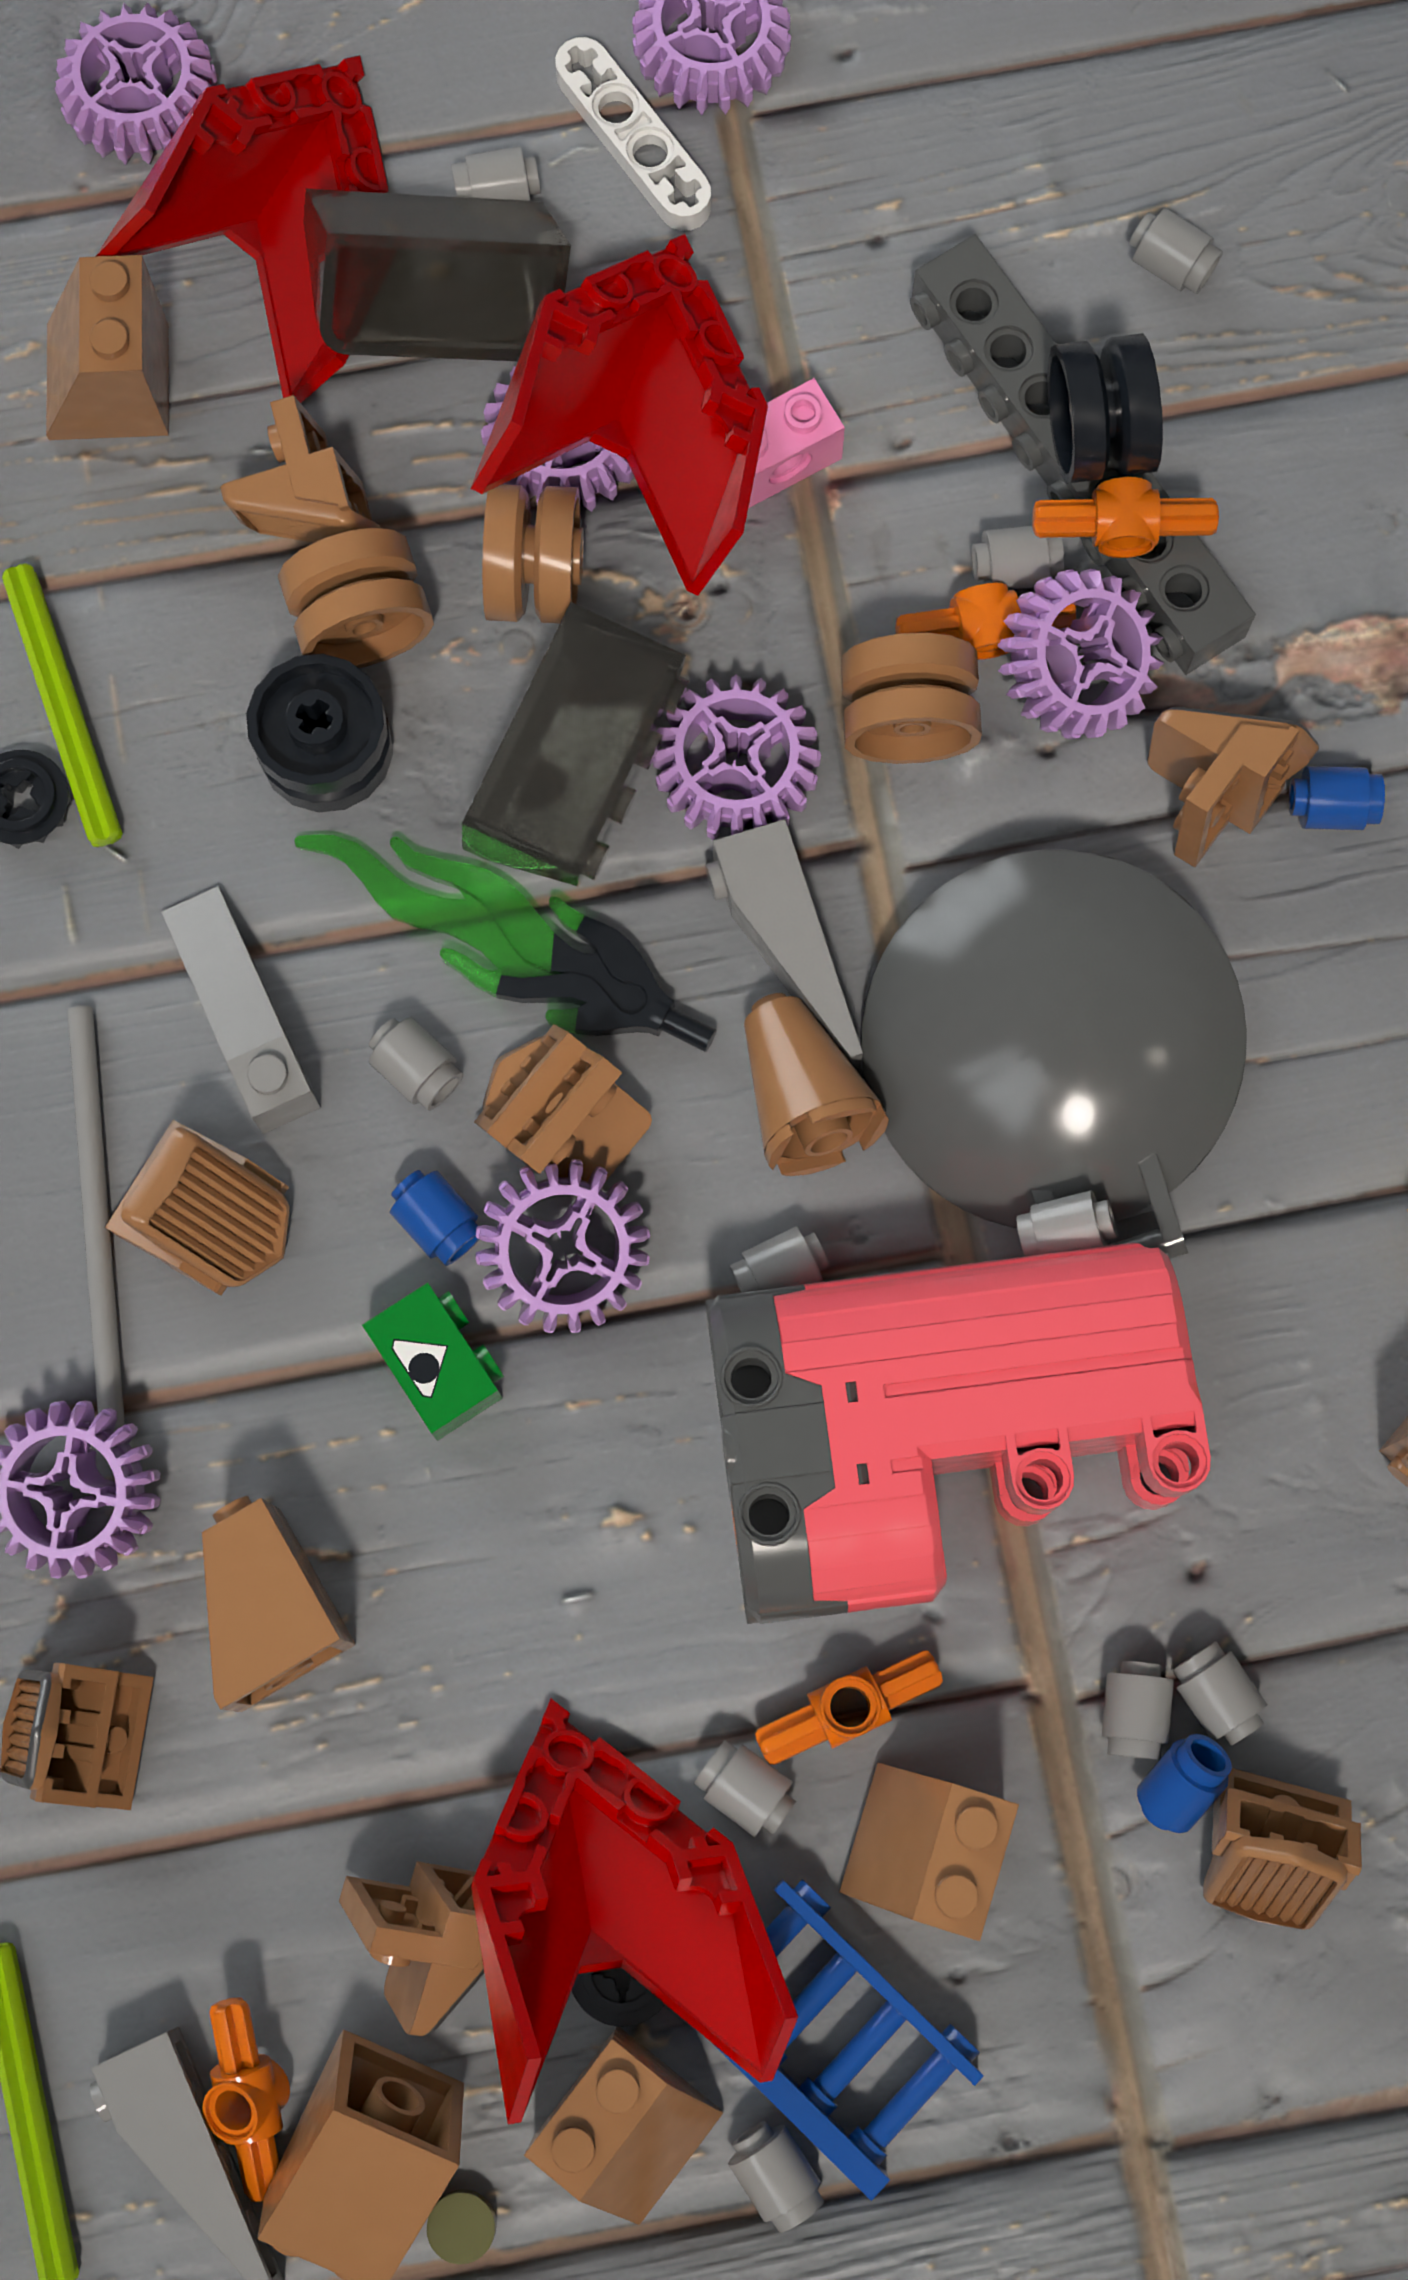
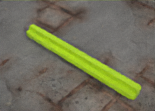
M27 563L7 568L2 574V580L87 839L94 847H104L108 844H113L122 838L123 833L37 573Z
M0 1943V2083L38 2279L75 2280L79 2275L78 2262L16 1948L13 1943Z

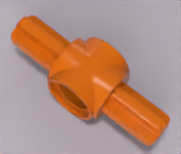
M1119 477L1104 481L1094 489L1092 499L1039 500L1035 502L1032 512V527L1035 536L1039 538L1091 537L1093 547H1098L1101 554L1113 558H1131L1147 554L1157 546L1159 536L1213 535L1216 533L1219 523V508L1215 499L1160 498L1158 489H1152V484L1148 480L1138 477Z
M986 583L968 587L953 596L949 608L900 615L896 618L895 633L951 635L968 641L977 650L978 660L1003 656L1010 652L1003 651L997 645L1002 639L1014 637V633L1003 621L1010 614L1021 613L1016 602L1018 595L1014 590H1008V586L1004 583ZM1070 604L1064 608L1051 626L1057 629L1070 628L1072 621L1076 620V605Z
M921 1650L871 1674L867 1666H864L806 1694L810 1704L758 1728L755 1732L756 1741L765 1760L770 1765H777L825 1741H828L831 1749H834L892 1721L890 1710L940 1687L943 1683L942 1673L933 1655L928 1650ZM840 1689H855L862 1693L867 1701L868 1711L866 1718L856 1727L840 1725L831 1714V1699Z
M233 1997L216 2002L209 2011L219 2064L210 2071L212 2088L207 2092L203 2100V2116L207 2126L214 2135L226 2144L235 2145L244 2193L252 2202L263 2201L264 2195L279 2165L274 2135L283 2128L281 2110L289 2100L290 2084L286 2073L278 2063L268 2055L258 2054L249 2004L242 1997Z

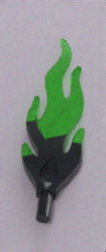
M335 835L298 836L294 840L295 846L298 849L329 855L346 864L362 882L377 905L392 919L416 928L434 930L450 935L480 951L497 970H487L453 949L442 948L439 954L441 960L446 965L459 972L476 988L498 999L519 1003H574L580 1005L578 1008L548 1010L545 1018L550 1026L555 1024L571 1033L593 1036L635 1032L659 1036L664 1031L704 1052H707L715 1038L716 1029L674 1009V1000L668 997L659 987L641 954L618 930L572 909L559 897L552 896L549 899L551 912L566 930L589 944L596 953H582L569 946L551 930L524 895L507 880L488 869L413 851L399 837H392L390 839V847L408 870L434 882L453 887L461 892L465 898L447 899L409 886L393 875L378 859L356 842Z

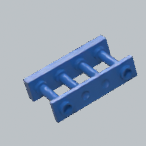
M782 1878L773 1889L788 1905L766 1928L775 1956L777 1957L807 1924L837 1951L831 1960L793 2000L798 2019L786 2049L856 1972L869 1982L887 2001L814 2081L807 2077L801 2085L780 2067L788 2058L785 2053L773 2081L760 2083L719 2048L717 2049L872 2201L890 2181L887 2171L880 2165L888 2156L884 2152L886 2146L956 2069L975 2086L984 2076L972 2064V2061L980 2052L951 2023L940 2033L823 1918L831 1907L803 1879L792 1888ZM907 2020L936 2050L864 2130L857 2126L849 2135L830 2116L838 2107L834 2102L835 2098Z

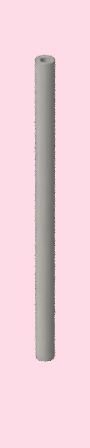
M75 1006L67 1009L97 1409L98 1414L103 1409L108 1408L117 1411V1421L114 1427V1431L125 1425L111 1236L110 1231L105 1228L109 1221L94 1017L92 1007Z

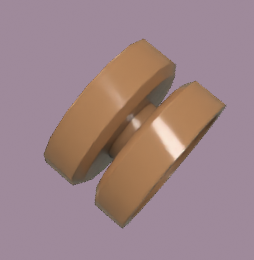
M502 484L488 491L484 517L482 559L483 605L486 620L520 621L526 612L529 584H534L535 611L541 623L574 624L578 587L582 584L584 561V530L581 528L579 488L546 486L539 496L536 525H531L530 499L524 486Z
M366 528L350 530L323 538L299 550L283 564L277 577L289 613L298 618L293 627L302 655L323 653L348 660L358 668H364L404 653L427 637L434 622L423 587L414 582L418 574L406 536L392 529Z
M900 633L862 642L851 647L842 655V695L851 702L844 709L845 749L853 756L873 762L892 764L925 763L948 759L966 753L980 743L982 736L980 704L970 695L977 690L979 682L977 650L968 641L951 635Z

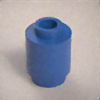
M1305 766L1301 778H1292L1289 813L1291 816H1299L1300 825L1303 829L1364 830L1366 824H1380L1385 804V784L1382 774H1369L1368 769L1364 767Z
M417 1170L400 1182L391 1193L396 1202L392 1206L390 1214L430 1259L438 1257L445 1266H448L461 1258L480 1240L476 1238L478 1215L437 1170L426 1176L420 1170Z
M1191 1734L1186 1739L1175 1741L1137 1787V1797L1143 1814L1148 1821L1159 1829L1175 1833H1185L1191 1830L1228 1786V1775L1232 1770L1228 1754L1217 1742L1202 1734Z

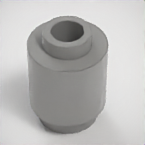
M521 146L465 155L466 162L451 164L460 213L474 211L475 217L527 209L531 208L530 195L541 194L535 157L523 158Z
M1164 208L1157 217L1148 212L1136 228L1129 242L1131 246L1137 249L1133 256V262L1180 292L1186 287L1195 294H1198L1223 255L1222 250L1212 245L1214 241L1212 236L1167 208Z
M1032 525L984 530L981 543L972 544L971 560L975 581L984 580L985 584L1004 583L1008 586V590L1034 588V584L1040 579L1047 577L1055 579L1058 572L1064 571L1062 537L1039 538L1035 536Z
M412 1017L406 1018L400 1023L395 1018L390 1019L377 1030L369 1042V1047L373 1050L369 1058V1064L413 1105L421 1103L427 1110L436 1108L455 1090L463 1078V1073L455 1066L456 1058Z
M1092 1190L1031 1205L1029 1213L1017 1215L1016 1217L1018 1234L1025 1256L1108 1246L1107 1240L1118 1237L1113 1211L1108 1199L1097 1202Z
M797 1226L741 1252L743 1259L729 1265L741 1292L824 1282L820 1272L830 1267L815 1233L813 1232L803 1237Z
M1217 1641L1210 1643L1172 1669L1181 1683L1176 1689L1208 1736L1214 1741L1225 1736L1230 1745H1233L1264 1724L1258 1712L1268 1704L1231 1651L1225 1654Z
M1121 1661V1673H1107L1102 1737L1108 1738V1755L1160 1760L1162 1744H1169L1174 1685L1173 1679L1161 1678L1162 1665Z
M726 1740L718 1747L694 1782L697 1787L707 1793L703 1798L706 1802L753 1837L758 1834L762 1827L774 1834L797 1802L786 1794L793 1781L743 1744L737 1749Z
M762 2121L747 2129L733 2141L732 2145L736 2153L729 2160L728 2165L763 2221H772L778 2232L782 2233L796 2227L812 2216L823 2205L824 2199L817 2190L821 2182L784 2124L770 2128L766 2121Z

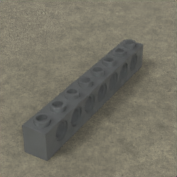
M976 234L970 236L916 269L912 298L910 299V305L916 319L924 329H934L944 343V352L952 369L961 377L967 375L979 391L978 399L983 411L993 423L997 424L1001 421L1013 438V449L1019 461L1030 471L1036 469L1046 483L1049 500L1092 499L1093 491L1099 484L1121 477L1109 460L1102 479L1066 484L1063 480L1055 456L1050 415H1037L1027 407L1034 403L1048 406V358L1051 347L1057 344ZM976 311L983 315L984 319L969 321L964 319L960 313ZM998 357H1009L1014 359L1019 365L1013 368H1004L997 365L993 360ZM1152 473L1122 476L1148 480L1152 484V489L1159 490L1160 498H1170ZM1159 536L1158 544L1154 547L1159 557L1154 559H1143L1138 556L1131 558L1108 557L1101 554L1098 547H1093L1091 537H1081L1083 546L1092 561L1099 566L1105 564L1113 576L1122 578V592L1135 590L1141 593L1135 609L1137 612L1143 610L1154 612L1155 615L1148 625L1153 630L1152 633H1157L1163 637L1155 647L1166 661L1170 663L1175 661L1185 675L1246 637L1256 614L1199 536ZM1171 592L1183 593L1192 600L1194 606L1188 608L1177 607L1167 599L1166 594Z

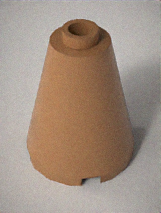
M783 993L770 994L755 1002L751 1008L752 1012L744 1021L764 1155L769 1167L773 1170L778 1165L781 1174L785 1176L809 1175L846 1162L842 1150L858 1141L863 1151L872 1146L886 1131L889 1118L884 1106L804 1002L798 997L786 996Z

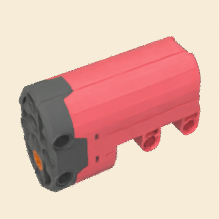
M1127 1243L718 1295L715 1299L705 1300L726 1476L747 1624H765L933 1602L947 1581L934 1475L989 1468L994 1502L999 1514L1006 1521L1016 1526H1030L1039 1523L1069 1497L1074 1487V1471L1071 1457L1117 1451L1122 1485L1126 1496L1135 1505L1150 1510L1166 1507L1180 1496L1196 1489L1205 1481L1210 1471L1211 1456L1196 1381L1194 1362L1192 1360L1180 1288L1168 1255L1158 1247L1148 1248L1139 1243ZM1188 1458H1189V1461H1190V1463H1191V1473H1190V1475H1189L1190 1469H1189ZM1159 1463L1169 1470L1171 1480L1166 1478L1161 1472ZM1140 1472L1142 1473L1145 1483L1153 1492L1157 1494H1153L1147 1491V1489L1142 1485V1482L1140 1480ZM1022 1478H1029L1041 1487L1043 1500L1036 1499L1027 1493L1024 1489Z

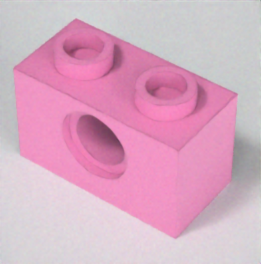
M815 378L767 402L768 410L749 508L842 459L845 427Z

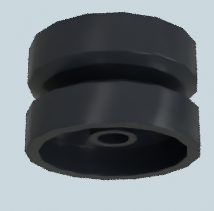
M1144 333L1107 339L1100 359L1088 341L1052 346L1048 358V406L1055 456L1060 474L1065 483L1070 484L1102 479L1109 460L1121 477L1157 472L1161 462L1163 445L1162 404L1155 359L1150 343Z
M323 653L296 656L272 668L255 687L246 712L248 739L273 790L293 806L318 813L346 810L369 798L386 778L393 757L392 733L389 720L385 714L383 701L372 680L350 661Z

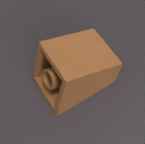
M142 255L79 257L47 323L46 436L48 440L169 436V325Z
M248 1496L236 1499L213 1514L216 1524L202 1532L213 1694L220 1710L234 1712L247 1710L356 1645L281 1510L262 1498L252 1503Z
M877 1763L839 1893L911 1920L980 1942L1019 1804L951 1782Z
M616 2027L533 2136L524 2156L579 2202L640 2225L724 2112L621 2027Z
M343 2029L264 2195L257 2239L272 2245L274 2249L286 2256L300 2257L328 2269L343 2280H391L460 2165L464 2083Z

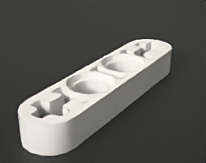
M575 37L566 41L559 48L555 57L557 83L563 94L669 227L679 231H691L701 227L708 220L711 212V186L706 176L600 43L588 37ZM579 62L584 68L592 65L593 80L598 86L593 92L591 81L584 72L578 70L572 73V64ZM621 101L629 105L633 112L626 121L611 123L601 117L600 111L607 103ZM654 144L665 150L667 156L660 165L646 167L640 165L635 160V152L644 145ZM674 174L675 186L683 196L690 197L695 194L694 206L689 207L683 201L675 205L674 188L669 182Z

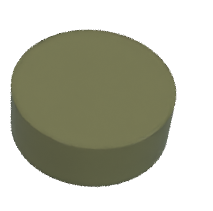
M460 2189L447 2193L439 2199L428 2217L427 2237L431 2248L441 2259L452 2264H468L478 2260L490 2248L496 2234L497 2221L494 2209L484 2196L475 2191Z

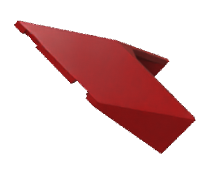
M360 55L345 58L336 66L322 68L320 64L254 77L245 85L227 89L224 84L207 87L194 103L95 256L146 255L225 235L256 260L283 398L294 395L300 403L346 364L400 245L396 224L387 223L382 197L389 190L372 109L370 106L363 105L358 82L364 77Z
M686 234L670 240L666 248L654 254H651L648 250L585 277L581 286L566 293L558 289L543 297L470 489L484 494L589 441L627 460L686 590L699 596L744 533L768 404L759 387H749L739 366L744 359L743 352L708 280L697 279V275L689 262L694 251Z
M551 1698L471 1885L507 2124L522 2122L576 1978L581 1973L622 1968L758 2082L773 2081L797 2022L798 2015L734 1843L714 1827L708 1832L703 1830L678 1810L681 1803L678 1798L601 1737L594 1742L568 1722L570 1713Z

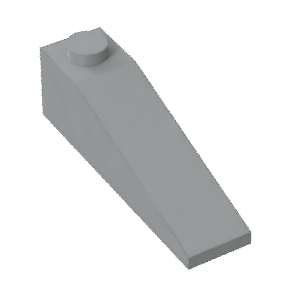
M780 820L714 840V862L705 864L707 878L714 899L726 898L732 918L789 994L800 998L852 1066L855 1069L860 1068L863 1052L786 820Z
M219 886L162 911V915L251 1118L261 1132L265 1134L320 1109L318 1100Z
M179 2026L92 2067L91 2069L96 2081L90 2084V2093L101 2119L104 2122L113 2121L116 2131L238 2273L245 2280H284L270 2245L257 2239L260 2221L251 2200L244 2193L241 2175L228 2144L212 2133L205 2122L203 2100L207 2093Z

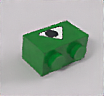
M427 1282L362 1324L427 1428L438 1441L503 1399L494 1383L502 1379L504 1375L484 1344L472 1351L459 1330L468 1325L469 1321L451 1293L447 1291L440 1297H437Z

